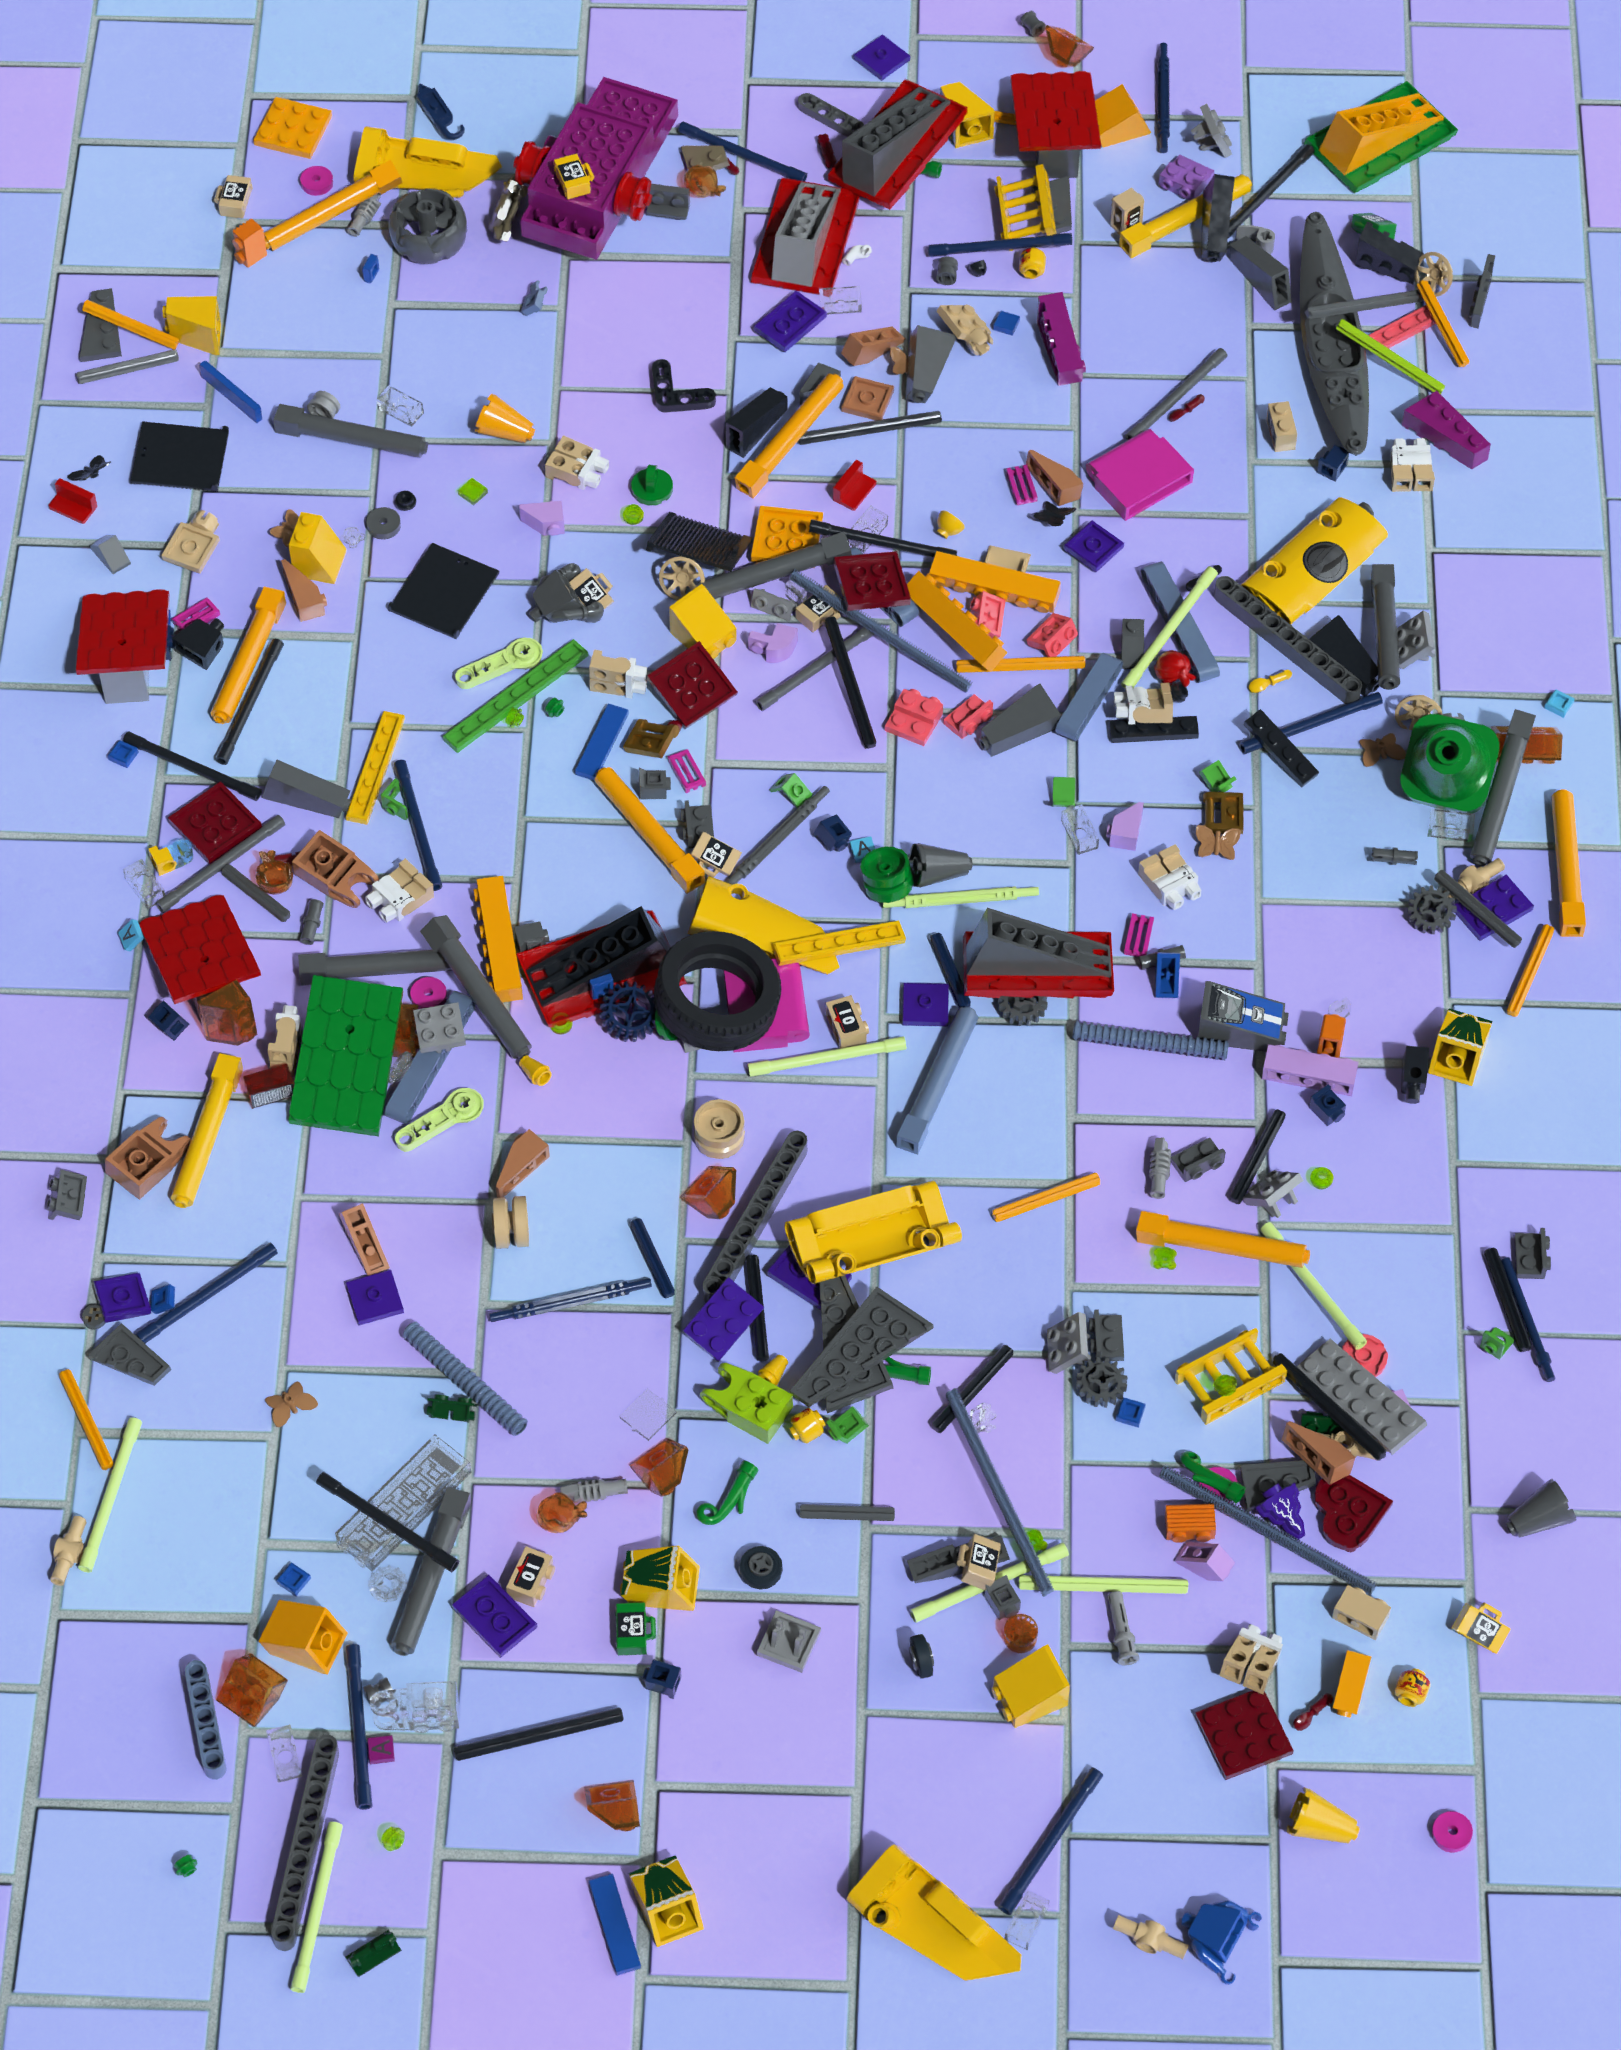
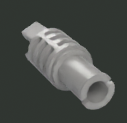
M380 193L360 203L354 213V220L347 229L350 235L358 237L363 227L371 222L381 206V203L378 202L381 197Z
M1164 1137L1155 1139L1154 1151H1151L1149 1177L1152 1180L1150 1195L1155 1199L1165 1197L1166 1181L1170 1177L1171 1149H1168V1143Z
M598 1479V1481L572 1483V1485L560 1487L562 1503H584V1501L604 1500L607 1498L606 1496L628 1494L626 1479L606 1482Z

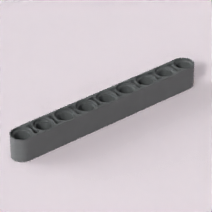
M1221 576L1216 580L1214 598L1220 605L1343 703L1349 704L1360 699L1362 683L1355 675L1229 576Z
M793 1131L785 1139L703 1282V1300L705 1303L714 1295V1293L709 1292L710 1290H718L728 1277L735 1281L746 1262V1257L750 1255L807 1155L808 1139L804 1132ZM763 1198H769L770 1200L764 1201V1200H762V1199H763ZM753 1216H759L760 1218H758V1219H753V1218H751V1217H753ZM743 1234L749 1235L748 1237H741ZM731 1253H738V1255H736V1256H733V1255H730V1254H731ZM721 1271L729 1272L727 1274H720Z
M329 1734L320 1736L315 1742L271 1929L274 1945L280 1951L291 1950L297 1941L339 1760L337 1740ZM325 1747L333 1748L330 1752H322V1749ZM321 1769L327 1770V1773L324 1775L316 1774ZM316 1792L322 1793L319 1798L311 1797ZM308 1816H317L314 1821H306ZM303 1839L312 1840L307 1845L300 1844ZM299 1862L306 1863L302 1868L294 1867ZM294 1885H298L301 1887L296 1892L289 1891V1889ZM288 1909L295 1910L292 1915L286 1916L283 1914ZM281 1933L290 1934L286 1939L278 1938Z

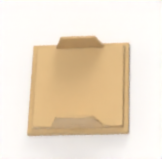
M990 545L984 563L1026 573L1031 554Z

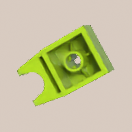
M721 1363L718 1367V1373L730 1384L729 1387L720 1391L704 1388L700 1392V1397L709 1407L726 1418L728 1423L769 1444L793 1409V1394L752 1372L728 1363Z

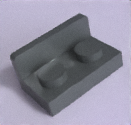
M651 183L649 194H652V200L647 207V215L686 220L690 208V188Z
M684 800L685 808L681 809V822H686V827H682L683 840H688V849L695 847L702 832H706L714 837L711 805L689 807V800Z
M1208 1138L1172 1156L1171 1163L1184 1182H1187L1191 1179L1196 1180L1211 1169L1216 1170L1221 1167L1225 1161L1226 1152L1223 1148L1219 1150L1212 1139Z
M60 1170L56 1177L51 1178L49 1190L52 1193L46 1206V1210L49 1211L48 1219L54 1220L57 1215L75 1220L82 1218L87 1176Z
M1540 1228L1539 1234L1515 1233L1517 1278L1545 1279L1547 1270H1551V1257L1547 1256V1250L1550 1248V1236H1546L1545 1228Z
M1099 1309L1094 1310L1093 1318H1089V1332H1094V1339H1090L1091 1353H1095V1360L1099 1357L1101 1362H1104L1108 1357L1109 1361H1124L1122 1315H1099Z

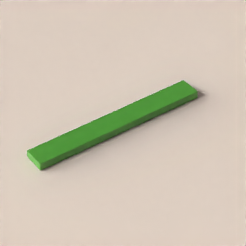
M573 639L444 734L443 741L456 753H459L587 658L588 651Z

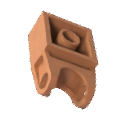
M321 830L317 831L292 861L293 871L296 876L325 895L352 908H358L360 899L354 894L351 887L360 882L372 885L379 881L377 874L359 859L355 852Z
M164 1117L155 1119L140 1131L136 1130L105 1159V1173L139 1200L172 1171L187 1152L191 1138L186 1135L174 1141L164 1140L161 1136L168 1125V1120Z

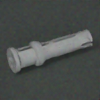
M1119 1591L1112 1592L1107 1598L1116 1632L1113 1641L1119 1652L1118 1663L1123 1666L1132 1665L1140 1659L1134 1646L1136 1641L1135 1635L1130 1632L1123 1593Z

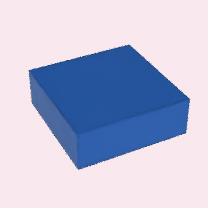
M370 254L363 266L364 282L371 284L380 270L377 255Z
M1001 310L993 325V330L1013 336L1020 322V316Z
M119 740L109 753L108 760L128 768L139 753L138 748Z
M611 973L589 980L590 995L593 1000L607 996L609 989L614 990Z
M168 1284L152 1290L151 1312L159 1314L174 1308V1286Z
M1123 1397L1116 1421L1139 1428L1146 1404Z
M291 1562L276 1582L279 1586L297 1596L310 1581L311 1575Z

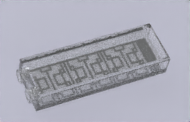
M434 1434L367 1501L414 1531L441 1504L447 1487L456 1489L471 1474L470 1462ZM359 1510L335 1532L337 1547L345 1554L350 1553L360 1567H367L372 1572L404 1541Z

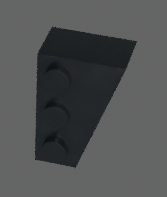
M1367 221L1359 237L1355 265L1414 284L1419 266V258L1424 253L1402 240L1400 243L1389 237L1390 233L1386 231L1382 233L1372 227L1373 223Z

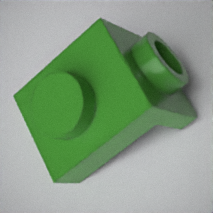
M1220 760L1199 772L1211 792H1226L1233 787L1231 783L1237 780L1235 776L1230 778Z
M854 1406L835 1421L832 1419L826 1421L830 1427L828 1432L832 1438L846 1444L869 1426Z

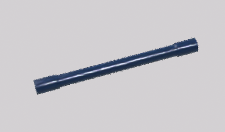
M682 121L679 126L678 132L713 146H723L725 151L782 174L789 179L806 181L808 174L804 171L784 165L710 134L692 124Z
M1060 233L1026 238L955 244L928 245L929 257L971 252L1073 245L1072 233Z
M1376 692L1352 703L1283 727L1280 730L1288 738L1361 710L1383 704L1381 694ZM1255 737L1240 742L1243 754L1263 748Z
M397 760L394 763V768L401 785L423 860L425 875L433 884L434 891H438L443 885L421 818L407 762L405 760Z
M271 1242L256 1251L250 1258L157 1321L150 1323L135 1333V1335L146 1344L158 1336L164 1329L242 1276L278 1254L277 1249Z
M350 1644L345 1647L349 1672L357 1776L358 1809L367 1810L373 1807L368 1769L361 1680L360 1645Z
M1093 1767L1090 1768L1063 1813L1014 1886L1009 1889L999 1904L998 1908L1007 1915L1012 1914L1022 1899L1024 1892L1088 1796L1093 1793L1103 1778L1101 1771Z

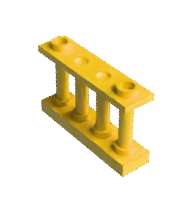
M1043 164L1035 166L1036 175H1033V178L1004 185L1001 177H996L997 185L994 186L997 198H999L1003 224L1001 239L1021 238L1040 232L1046 233L1047 236L1056 234L1049 177ZM1035 185L1039 189L1035 191L1036 193L1007 200L1006 193ZM1035 201L1041 204L1037 209L1009 216V208ZM1039 216L1043 218V221L1038 225L1011 232L1010 224Z
M1257 1328L1250 1331L1245 1330L1232 1341L1191 1363H1183L1177 1368L1175 1383L1177 1385L1184 1381L1189 1383L1204 1404L1201 1411V1419L1205 1425L1286 1381L1287 1370L1283 1364L1271 1367L1255 1345L1258 1336ZM1246 1348L1262 1369L1263 1374L1257 1378L1251 1377L1235 1354ZM1227 1359L1243 1381V1385L1236 1389L1231 1388L1215 1364ZM1207 1370L1223 1392V1396L1216 1400L1211 1399L1195 1375Z

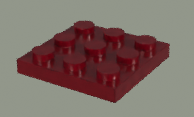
M897 551L834 557L833 564L847 611L910 605L911 597Z
M700 641L647 675L646 678L677 720L682 723L685 730L738 694L736 688Z
M221 781L168 817L169 823L209 864L262 827L261 822Z
M1253 1690L1195 1712L1194 1717L1225 1781L1294 1753L1291 1743L1265 1692L1261 1694Z

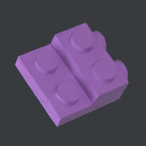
M1179 154L1173 163L1169 162L1160 174L1159 186L1185 199L1192 200L1198 197L1214 176L1215 170Z

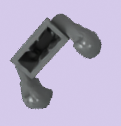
M569 563L561 569L542 577L536 591L533 593V598L538 606L529 613L536 622L545 616L553 623L577 619L596 623L601 620L604 614V607L597 601L589 606H583L569 583L581 573V568L575 563Z

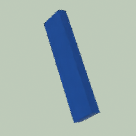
M204 360L199 364L201 376L206 382L255 423H259L262 420L261 406L209 362Z
M608 703L575 770V775L595 781L596 773L603 768L629 715L628 709Z
M610 1874L589 1880L617 1976L641 1969V1963L614 1875Z

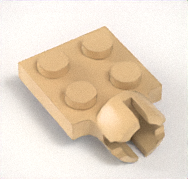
M939 306L936 312L957 339L966 341V345L973 354L981 356L989 351L990 346L988 343L993 344V338L990 336L992 332L977 315L972 306Z
M200 510L195 514L190 523L181 522L162 553V559L201 574L220 541L219 536L214 534L219 526L218 519L210 512L204 518L203 515L206 511Z

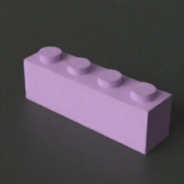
M1268 1044L1262 1079L1315 1090H1321L1329 1084L1334 1093L1352 1097L1359 1062L1349 1058L1341 1059L1327 1054L1310 1053L1303 1049L1295 1050L1281 1045L1274 1046Z

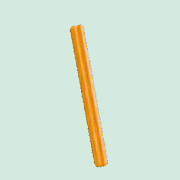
M1085 656L1003 658L991 672L1085 668ZM976 659L957 660L956 662L958 673L990 672Z

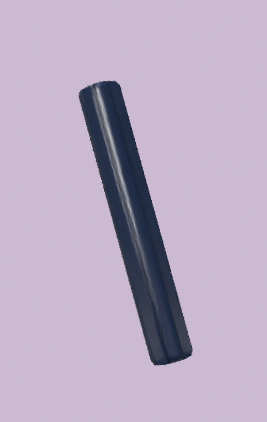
M936 933L931 935L930 941L959 1008L970 1007L971 1001L969 996H964L963 982L942 934Z
M641 1218L632 1220L630 1222L632 1231L662 1296L665 1299L673 1297L675 1295L674 1287Z

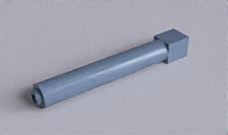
M961 1007L957 1010L910 1113L906 1115L897 1134V1148L919 1154L928 1134V1127L979 1019L973 1008Z

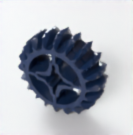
M626 981L623 984V988L616 984L615 991L609 989L607 992L608 996H603L602 1001L604 1003L600 1004L599 1008L603 1011L600 1013V1018L605 1019L602 1023L603 1027L610 1026L607 1031L608 1034L615 1031V1038L618 1039L622 1035L624 1036V1042H627L628 1037H631L632 1041L636 1042L637 1036L643 1040L646 1037L645 1033L651 1035L653 1033L652 1028H656L654 997L650 998L653 991L648 990L645 992V985H642L640 989L636 988V981L633 982L632 987H629ZM629 997V1000L626 1003H618V1005L614 1004L617 1000L621 998ZM636 998L644 1003L647 1010H645V1007H641L637 1004ZM630 1004H632L631 1009L633 1010V1014L631 1015L630 1020H628L629 1014H627V1012L630 1007ZM613 1014H616L617 1017L622 1018L624 1021V1025L619 1023L615 1019ZM647 1019L643 1024L631 1027L634 1021Z

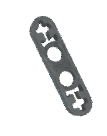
M804 93L798 98V108L801 112L846 137L864 126L862 121L813 94ZM827 110L828 113L819 114L818 111ZM843 119L844 122L836 123L834 122V120Z

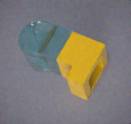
M178 839L173 845L160 850L157 846L148 849L150 859L159 876L190 863L194 857L191 842L187 839Z

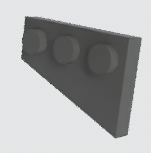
M1067 176L1049 181L1056 234L1072 230L1070 179ZM1036 185L1031 186L1032 194L1036 193V190H1039L1038 187H1036Z
M1487 254L1483 274L1478 277L1477 287H1479V291L1475 290L1472 302L1475 303V306L1470 307L1468 318L1472 319L1471 327L1479 329L1491 284L1496 255Z
M122 1323L87 1355L92 1361L153 1386L172 1370L169 1364Z
M1304 1460L1241 1465L1242 1483L1246 1487L1244 1497L1247 1512L1254 1510V1507L1265 1499L1262 1493L1276 1484L1284 1488L1294 1482L1299 1492L1316 1484L1315 1471Z

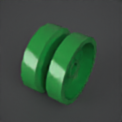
M884 846L870 851L862 859L860 868L864 879V887L867 896L872 900L880 903H891L906 897L912 890L913 878L907 854L902 849Z

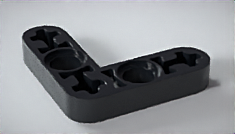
M658 359L653 362L652 375L656 408L660 412L704 410L715 406L716 393L713 389L673 390L670 362L665 359ZM659 368H663L664 375H660ZM660 383H667L669 385L664 389L658 387ZM663 396L667 397L666 404L663 403ZM685 397L691 399L689 403H683L680 400Z

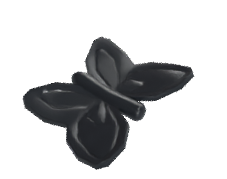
M97 455L90 462V467L85 466L84 470L72 472L67 478L71 481H84L89 477L92 479L99 476V470L110 464L111 461L106 462L104 457Z
M1047 501L1045 502L1046 510L1035 513L1033 516L1040 521L1047 522L1051 526L1059 527L1064 523L1065 515L1075 512L1076 508H1058Z

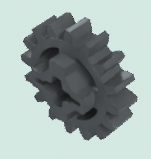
M1430 885L1428 891L1422 887L1421 894L1414 892V899L1409 900L1411 907L1408 908V914H1412L1410 922L1416 921L1415 928L1423 927V933H1426L1428 929L1431 930L1432 935L1435 934V929H1439L1443 933L1444 926L1450 928V920L1455 921L1456 919L1454 913L1457 912V906L1453 905L1455 898H1449V891L1442 893V887L1440 886L1437 890H1434L1433 885ZM1423 901V906L1417 910L1419 903ZM1448 910L1446 916L1442 919L1441 914Z
M1000 996L998 1000L999 1012H1003L1004 1019L1010 1017V1024L1018 1021V1026H1021L1022 1022H1026L1030 1026L1031 1020L1038 1023L1039 1016H1045V1010H1047L1048 1005L1047 997L1034 996L1036 998L1034 999L1033 997Z
M1099 1357L1096 1358L1095 1363L1090 1359L1087 1360V1367L1081 1365L1080 1373H1077L1076 1389H1079V1396H1086L1087 1404L1094 1401V1407H1097L1099 1403H1103L1104 1408H1107L1108 1402L1116 1405L1117 1398L1122 1400L1124 1392L1127 1391L1126 1383L1128 1377L1124 1375L1125 1369L1123 1367L1118 1369L1117 1361L1110 1364L1108 1357L1104 1362H1101Z

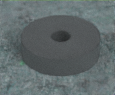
M377 508L367 516V530L374 538L390 539L397 535L401 529L400 516L391 508Z

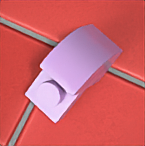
M777 623L772 636L751 631L748 637L749 650L757 654H765L767 663L785 661L792 655L797 645L798 628Z

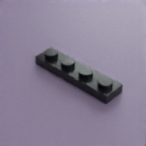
M1261 709L1244 721L1243 725L1301 788L1318 776L1319 771Z
M1197 716L1173 717L1172 723H1139L1135 721V724H1128V719L1110 720L1109 723L1111 743L1199 739Z

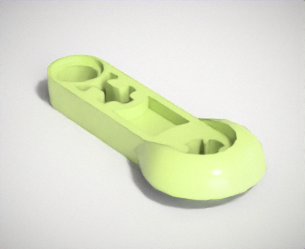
M532 638L516 639L506 649L460 668L455 675L457 685L461 689H470L511 670L533 668L542 659V646L537 640ZM526 650V653L528 652V654L523 655V653L521 652ZM463 675L471 676V679L467 682L460 680Z
M460 1088L453 1091L442 1105L396 1133L395 1141L398 1149L409 1152L456 1123H469L476 1120L481 1115L484 1107V1100L481 1094L471 1088ZM465 1102L467 1104L468 1102L469 1106L464 1108V1106L461 1107L460 1103ZM422 1126L429 1127V1130L422 1129ZM403 1136L412 1137V1141L409 1144L400 1143V1139Z

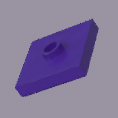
M882 34L854 54V60L883 81L909 62L910 55Z
M1093 520L1064 545L1066 552L1095 572L1099 571L1124 548L1123 541Z
M904 983L903 1026L948 1027L949 984Z
M392 1270L346 1282L358 1325L404 1313Z
M140 1272L94 1281V1289L104 1323L151 1314L150 1304Z

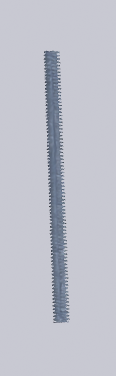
M794 569L789 580L828 605L833 606L839 612L844 613L850 619L855 620L861 626L866 627L875 635L897 647L903 653L908 654V656L950 681V683L961 690L966 691V693L972 686L971 680L968 682L969 679L966 681V678L963 679L964 676L961 678L962 674L959 676L957 672L955 673V670L953 671L952 669L950 671L951 667L948 669L949 666L946 668V665L943 666L944 663L941 665L942 662H940L939 664L935 657L932 659L933 656L930 658L931 655L928 656L929 653L926 655L924 650L922 651L921 649L919 651L920 647L917 649L918 646L915 647V644L914 646H912L913 643L910 645L911 642L908 644L904 637L901 639L902 636L900 638V635L897 636L898 633L895 635L893 630L891 631L890 629L888 631L889 628L886 629L887 626L883 628L884 625L881 626L882 623L879 625L880 622L877 624L873 617L872 619H870L871 616L868 618L869 615L866 617L862 610L861 612H859L860 610L847 611L844 599L842 601V598L840 599L838 595L835 597L836 594L833 595V592L830 594L831 591L829 592V589L827 590L826 588L824 590L825 587L822 588L823 585L819 587L820 584L818 585V582L816 583L815 581L813 583L814 580L811 581L812 578L808 580L809 577L807 578V575L805 576L804 574L802 576L803 573L800 574L801 571L798 573V570Z
M953 1388L946 1393L947 1401H949L948 1403L952 1411H954L953 1413L961 1426L960 1428H962L961 1430L965 1438H967L966 1440L970 1448H972L971 1450L991 1488L990 1490H992L994 1498H996L995 1500L999 1508H1001L1000 1510L1004 1515L1006 1523H1008L1007 1525L1011 1533H1013L1012 1535L1019 1546L1018 1548H1020L1022 1556H1024L1023 1558L1027 1566H1029L1028 1568L1033 1579L1038 1584L1037 1586L1042 1597H1045L1054 1592V1588L1051 1586L1052 1583L1047 1578L1048 1575L1046 1576L1047 1573L1042 1568V1563L1038 1560L1036 1550H1033L1032 1542H1030L1031 1540L1027 1537L1026 1530L1022 1527L1020 1517H1017L1018 1514L1015 1512V1507H1012L1011 1499H1009L1010 1497L1005 1492L1006 1489H1004V1484H1002L1003 1482L998 1477V1472L993 1467V1462L988 1457L989 1454L986 1452V1447H983L982 1439H980L981 1437H979L978 1432H976L977 1430H975L976 1427H974L975 1425H973L971 1417L968 1415V1410H965L966 1407L963 1405L964 1402H962V1398L958 1395L959 1393H957V1388Z
M1164 1465L1159 1475L1163 1480L1166 1479L1169 1483L1171 1482V1484L1176 1485L1179 1489L1187 1491L1192 1496L1195 1495L1197 1499L1203 1500L1205 1503L1214 1504V1508L1216 1507V1509L1221 1510V1512L1229 1515V1517L1232 1516L1235 1520H1240V1523L1242 1522L1245 1526L1253 1528L1258 1533L1261 1532V1534H1264L1263 1536L1269 1537L1274 1542L1277 1541L1279 1545L1285 1546L1290 1551L1293 1550L1295 1554L1298 1553V1555L1306 1558V1560L1309 1559L1311 1563L1314 1562V1564L1322 1567V1569L1325 1568L1327 1572L1330 1571V1573L1338 1576V1578L1341 1577L1343 1581L1346 1580V1582L1354 1585V1587H1360L1365 1593L1370 1594V1596L1372 1595L1378 1584L1376 1583L1375 1585V1581L1372 1584L1373 1580L1369 1582L1370 1578L1367 1580V1577L1364 1579V1575L1361 1577L1362 1574L1359 1575V1572L1357 1574L1356 1571L1353 1573L1354 1569L1351 1571V1568L1348 1570V1566L1345 1568L1346 1565L1343 1566V1563L1341 1565L1340 1562L1337 1564L1338 1561L1334 1562L1335 1559L1332 1561V1557L1329 1559L1330 1556L1327 1557V1554L1324 1556V1553L1322 1555V1552L1318 1553L1319 1550L1316 1552V1548L1313 1551L1314 1547L1311 1548V1545L1309 1547L1308 1544L1305 1546L1306 1543L1302 1544L1303 1541L1300 1543V1539L1297 1542L1298 1538L1295 1539V1536L1293 1538L1292 1535L1289 1537L1290 1534L1286 1535L1287 1532L1284 1534V1530L1281 1533L1282 1529L1278 1531L1279 1528H1277L1276 1530V1526L1273 1528L1274 1525L1271 1526V1523L1268 1525V1521L1265 1524L1266 1520L1262 1522L1263 1519H1261L1260 1521V1517L1257 1519L1258 1516L1255 1517V1514L1253 1516L1252 1513L1249 1515L1250 1511L1248 1513L1247 1510L1244 1512L1245 1508L1241 1510L1242 1507L1238 1509L1239 1505L1236 1507L1237 1504L1234 1505V1502L1232 1504L1231 1501L1228 1503L1229 1500L1225 1501L1226 1498L1223 1500V1496L1222 1498H1220L1221 1495L1217 1497L1218 1493L1215 1496V1492L1212 1494L1213 1491L1210 1492V1489L1207 1491V1488L1204 1489L1205 1486L1202 1488V1484L1199 1487L1200 1483L1196 1485L1197 1482L1194 1484V1480L1191 1482L1192 1479L1189 1480V1477L1187 1479L1186 1476L1183 1478L1184 1474L1182 1476L1181 1473L1178 1475V1472L1175 1473L1176 1470L1173 1472V1468L1170 1470L1171 1467L1167 1469L1168 1465L1166 1468Z

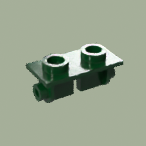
M434 1394V1399L427 1398L428 1401L432 1402V1406L427 1407V1415L431 1416V1418L448 1420L449 1411H453L452 1420L467 1423L470 1420H475V1411H472V1407H477L478 1405L472 1403L470 1398L458 1397L457 1401L448 1400L449 1396Z
M1309 1411L1301 1413V1426L1309 1430L1328 1435L1345 1431L1329 1415L1323 1416V1413Z
M387 1930L345 1956V1958L359 1978L401 1952L402 1949L396 1942L397 1939L393 1932Z

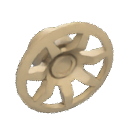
M1438 252L1423 254L1419 258V266L1415 276L1416 283H1420L1419 271L1426 273L1427 276L1422 280L1430 281V287L1435 296H1441L1449 290L1452 284V267L1447 258ZM1430 256H1436L1439 259L1434 263ZM1425 258L1429 268L1420 266L1422 260H1424ZM1437 284L1443 289L1439 293H1435Z
M683 556L670 558L662 565L659 572V582L662 590L674 600H679L686 595V587L689 586L692 590L697 587L693 582L695 578L700 577L701 583L705 582L704 572L700 565L694 560ZM675 561H685L684 563H681L678 566L675 563ZM670 564L674 572L664 573L665 568ZM663 578L673 579L674 581L668 589L664 584ZM677 586L680 587L681 597L671 593Z
M1413 695L1399 702L1395 709V719L1401 728L1407 729L1401 720L1411 718L1409 730H1412L1415 723L1423 716L1431 714L1432 710L1436 709L1439 715L1443 713L1441 707L1433 699L1425 695ZM1401 707L1408 711L1406 714L1399 716Z

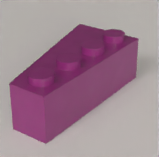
M1063 292L1038 296L1037 325L1058 386L1082 382L1086 366L1084 360H1081L1080 348L1076 343Z
M1438 391L1433 392L1404 410L1402 421L1404 428H1411L1417 432V436L1427 438L1434 443L1436 448L1446 450L1452 458L1468 468L1474 469L1488 460L1491 444Z

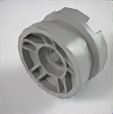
M321 390L315 393L313 399L307 405L310 414L333 419L341 408L340 402L335 396Z

